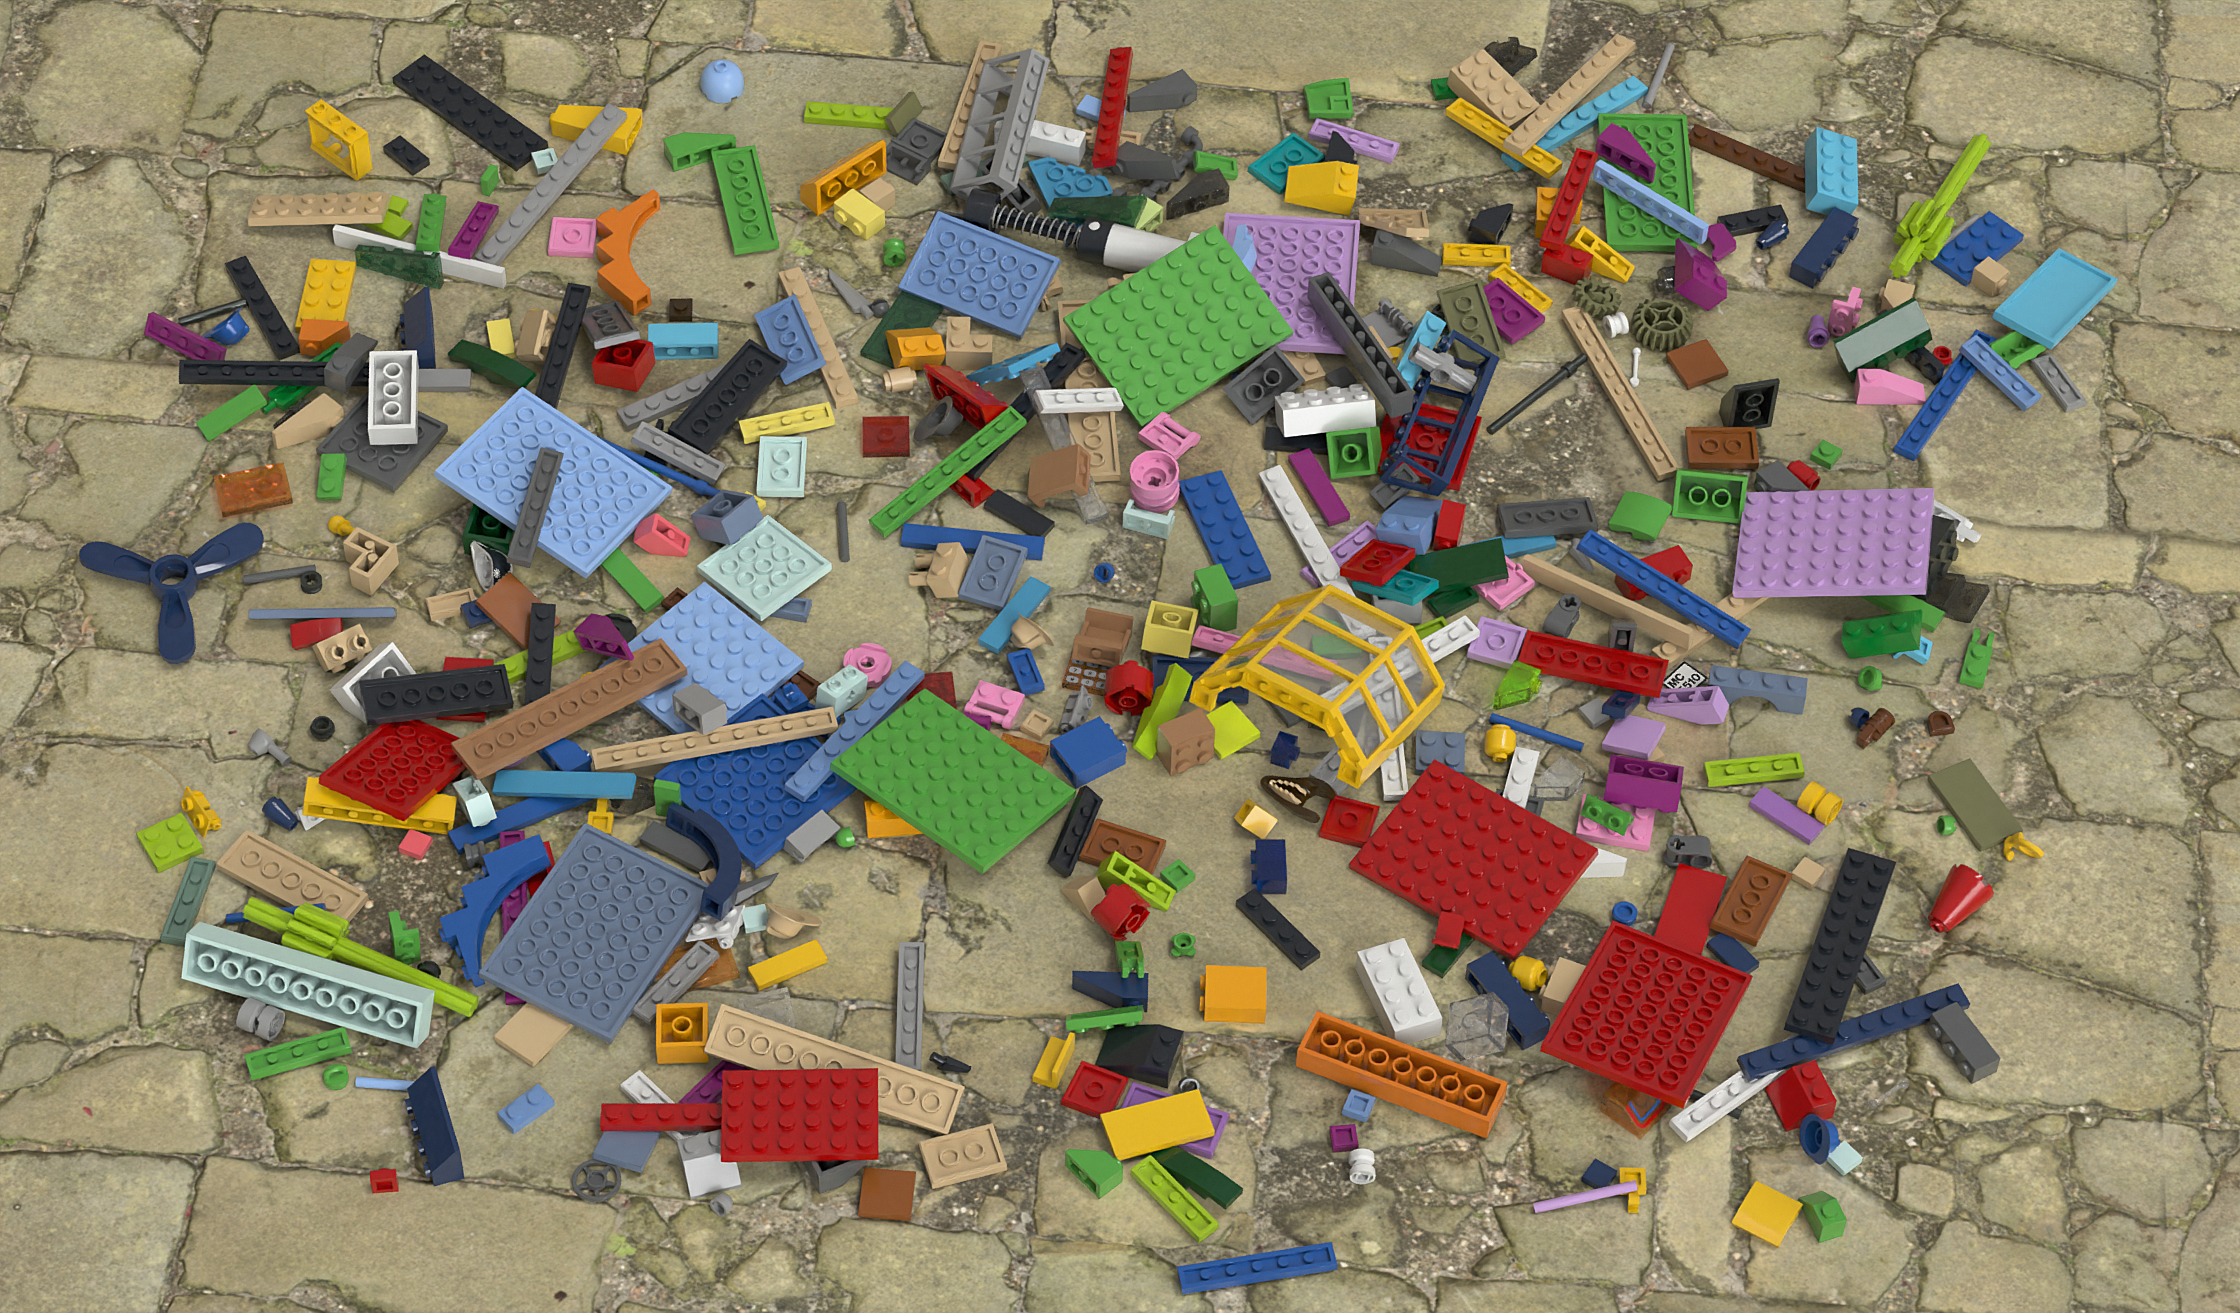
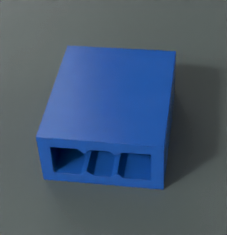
M1100 716L1050 741L1051 758L1075 789L1126 764V745L1122 740L1117 739L1110 724H1105Z

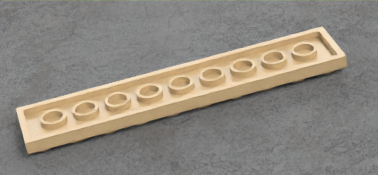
M1093 299L1058 301L1061 348L1067 342L1084 351L1063 322V318ZM1086 352V358L1064 381L1065 389L1111 388ZM1114 411L1067 413L1070 446L1080 444L1091 455L1089 482L1121 481Z
M721 1004L704 1049V1053L751 1070L878 1068L879 1113L941 1135L949 1134L965 1090V1086Z

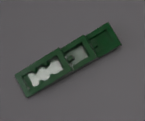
M463 339L447 353L451 361L467 364L471 372L486 375L490 383L520 389L522 387L525 388L536 377L534 371L495 350Z
M1173 1146L1154 1151L1150 1154L1185 1190L1188 1188L1192 1189L1204 1200L1209 1197L1225 1210L1243 1194V1188L1208 1163L1183 1149Z

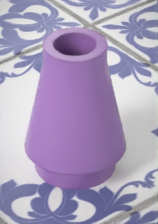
M1814 315L1810 319L1807 340L1814 347H1823L1829 341L1830 334L1825 325L1824 318L1821 315Z

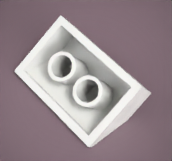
M393 642L379 644L329 690L346 711L366 723L359 681L413 675L416 672Z

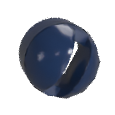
M1856 707L1851 709L1852 715H1848V719L1853 726L1860 729L1868 721L1870 714L1867 710Z

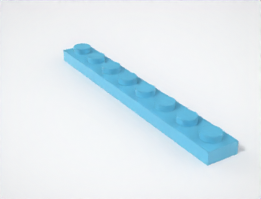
M1635 76L1630 77L1564 116L1535 145L1548 153L1598 124V113H1617L1647 95L1648 87ZM1502 153L1501 160L1513 171L1517 172L1526 167V165L1507 153Z

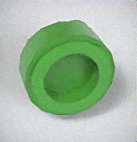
M1873 666L1864 667L1858 675L1859 686L1868 691L1882 689L1881 671Z
M341 1064L328 1066L323 1072L325 1086L331 1090H341L346 1087L349 1082L347 1067Z

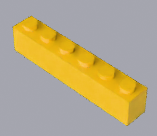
M307 777L302 815L447 835L448 831L453 829L457 801L455 796L436 794L409 818L401 821L318 784L319 777Z

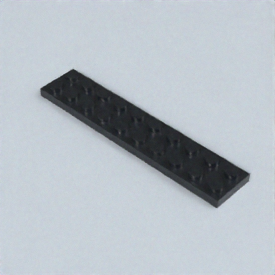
M1848 848L1789 1011L1784 1030L1828 1044H1834L1896 865L1895 861Z

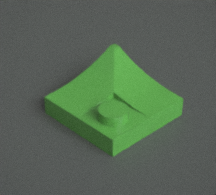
M1349 78L1323 80L1303 87L1309 119L1353 117Z

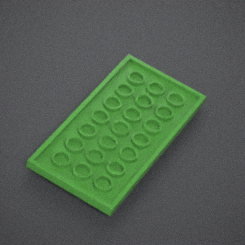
M1598 113V135L1600 136L1611 123L1629 131L1656 164L1654 181L1651 183L1601 156L1600 160L1612 165L1617 170L1695 216L1687 116ZM1602 186L1606 244L1615 251L1675 252V240L1677 238L1697 249L1698 244L1694 240Z

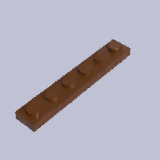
M1695 124L1689 132L1690 146L1805 193L1804 168L1698 124Z

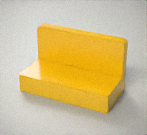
M1070 1032L1066 1041L1053 1036L1050 1037L1033 1074V1082L1057 1090L1075 1050V1033Z

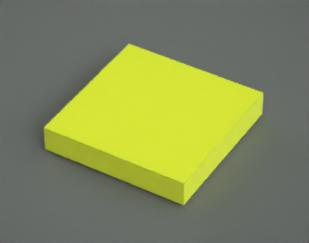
M1232 700L1206 715L1215 728L1214 753L1221 760L1260 738L1261 732Z

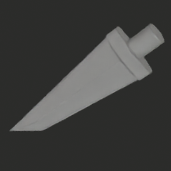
M829 269L830 281L845 299L854 313H862L867 319L872 318L874 315L871 310L872 303Z

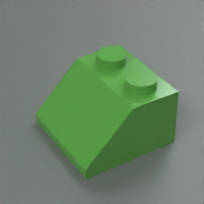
M1379 426L1326 432L1331 479L1377 474L1382 451Z

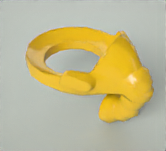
M2022 832L2015 833L2004 840L2003 855L2008 861H2011L2014 857V851L2010 850L2012 847L2035 859H2041L2044 855V852L2039 847L2024 840Z

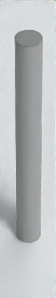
M1671 43L1666 44L1645 97L1643 107L1646 109H1650L1675 48Z

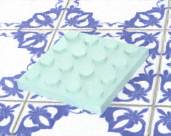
M769 515L756 524L753 530L740 537L737 543L732 545L726 544L697 565L699 574L760 621H763L832 570V564Z

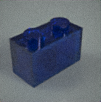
M1255 839V849H1250V864H1255V870H1251V885H1256V889L1262 895L1286 894L1287 864L1285 839Z

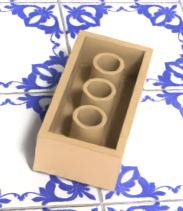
M1481 49L1450 69L1447 85L1459 98L1464 99L1513 131L1541 106L1484 49Z

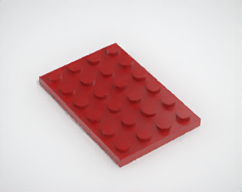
M420 720L385 723L380 725L319 775L318 784L350 797L352 800L368 805L375 810L386 813L395 819L405 821L466 769V766L451 747V743L460 738Z
M878 1068L723 1071L721 1162L879 1160Z

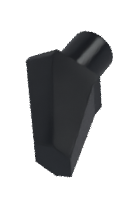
M933 1052L929 1058V1061L937 1064V1069L942 1071L968 1073L971 1070V1066L950 1056H942Z

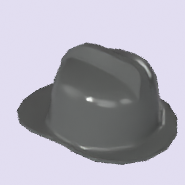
M945 396L941 399L935 408L920 421L914 431V439L916 441L927 439L932 434L946 436L957 428L963 419V415L952 406L953 400L950 396Z

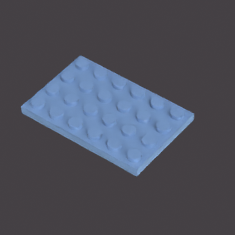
M938 211L898 288L901 292L964 317H970L974 321L1022 339L1061 264V260Z

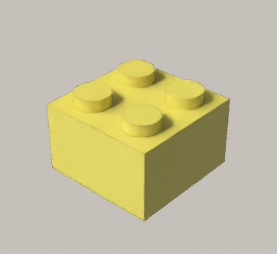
M1151 601L1141 649L1151 653H1163L1189 658L1199 610Z

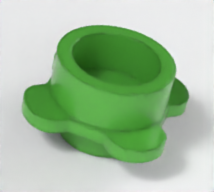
M1184 932L1172 936V955L1175 957L1180 955L1194 956L1196 954V949L1194 948L1196 938Z

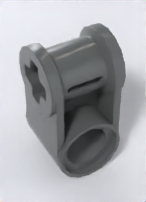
M1575 594L1563 595L1546 617L1542 630L1554 636L1568 638L1572 628L1579 620L1580 598Z
M1673 835L1668 838L1666 842L1667 850L1663 854V861L1669 867L1677 868L1679 863L1702 869L1712 864L1711 845L1708 837L1701 835Z

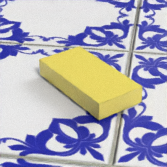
M509 318L487 321L491 349L509 358H516Z

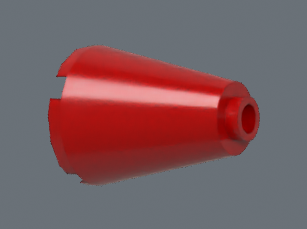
M1954 864L1928 915L1930 927L1938 933L1950 931L1991 900L1994 895L1991 885L1988 884L1986 887L1981 882L1984 877L1974 869L1964 864H1960L1958 867Z

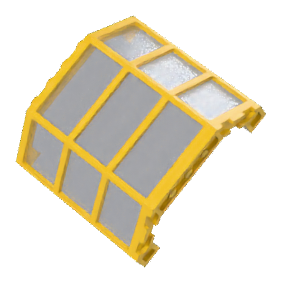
M1329 584L1279 600L1193 683L1189 702L1211 712L1215 708L1218 692L1229 687L1234 688L1238 686L1265 698L1325 729L1329 738L1333 737L1339 748L1337 753L1341 758L1336 778L1358 789L1440 704L1445 684L1412 625Z

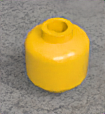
M1493 725L1485 733V754L1493 758L1495 762H1506L1507 758L1513 757L1516 748V733L1507 725Z
M1522 955L1518 957L1515 962L1510 964L1508 969L1511 976L1516 977L1520 982L1521 988L1525 990L1535 991L1542 987L1547 980L1548 971L1543 961Z

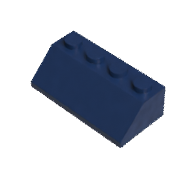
M430 1067L407 1088L409 1098L404 1101L408 1115L413 1113L414 1120L410 1121L414 1136L419 1135L421 1140L417 1141L420 1157H426L427 1162L423 1163L426 1178L431 1177L433 1185L438 1186L464 1179L460 1148L436 1067Z

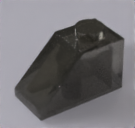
M637 776L632 799H609L612 808L619 813L623 812L634 815L655 806L654 780Z

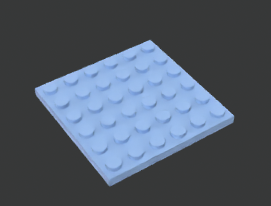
M705 581L628 643L631 652H634L662 638L687 668L688 675L635 701V703L674 735L697 730L674 714L672 694L697 683L725 703L728 720L763 693L766 697L770 696L804 667V661ZM611 657L598 668L600 669L620 658Z

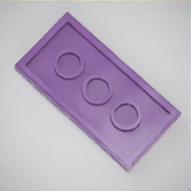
M1132 1082L1121 1109L1173 1095ZM1205 1106L1214 1127L1215 1136L1177 1145L1176 1147L1212 1159L1228 1122L1229 1113Z

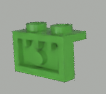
M399 911L388 912L390 941L394 959L407 965L421 961L418 929L407 930L406 921L400 920Z

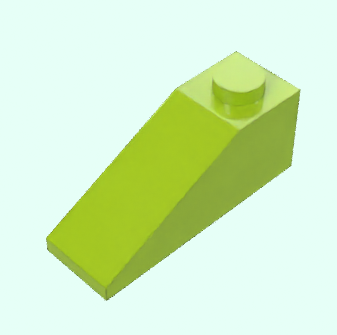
M1116 851L1101 862L1095 875L1101 886L1106 890L1113 884L1117 886L1129 884L1150 903L1152 908L1164 912L1168 910L1176 893V890Z

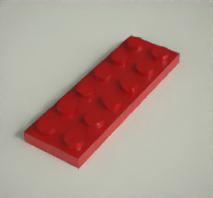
M1527 630L1517 668L1660 698L1669 660Z

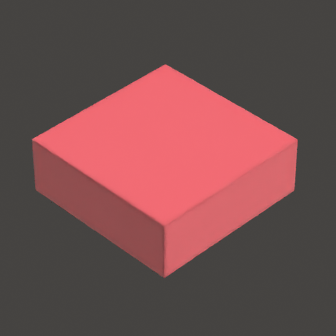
M410 829L398 849L402 854L422 860L433 843V839L431 836Z

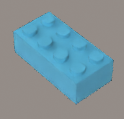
M1819 127L1814 129L1805 142L1806 209L1827 216L1834 207L1849 214H1852L1858 206L1857 139Z

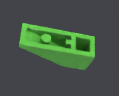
M683 132L663 138L664 154L674 172L712 161V151L736 148V137L733 134Z

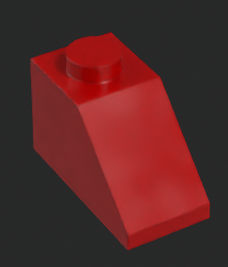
M1443 499L1434 536L1433 550L1440 551L1459 547L1463 536L1466 504Z

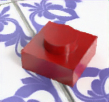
M381 1168L370 1171L372 1193L399 1192L396 1169Z

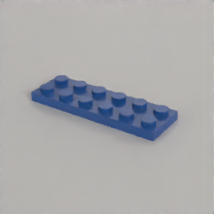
M1220 470L1179 481L1180 494L1213 565L1222 564L1233 589L1236 590L1270 581L1271 573L1223 471Z

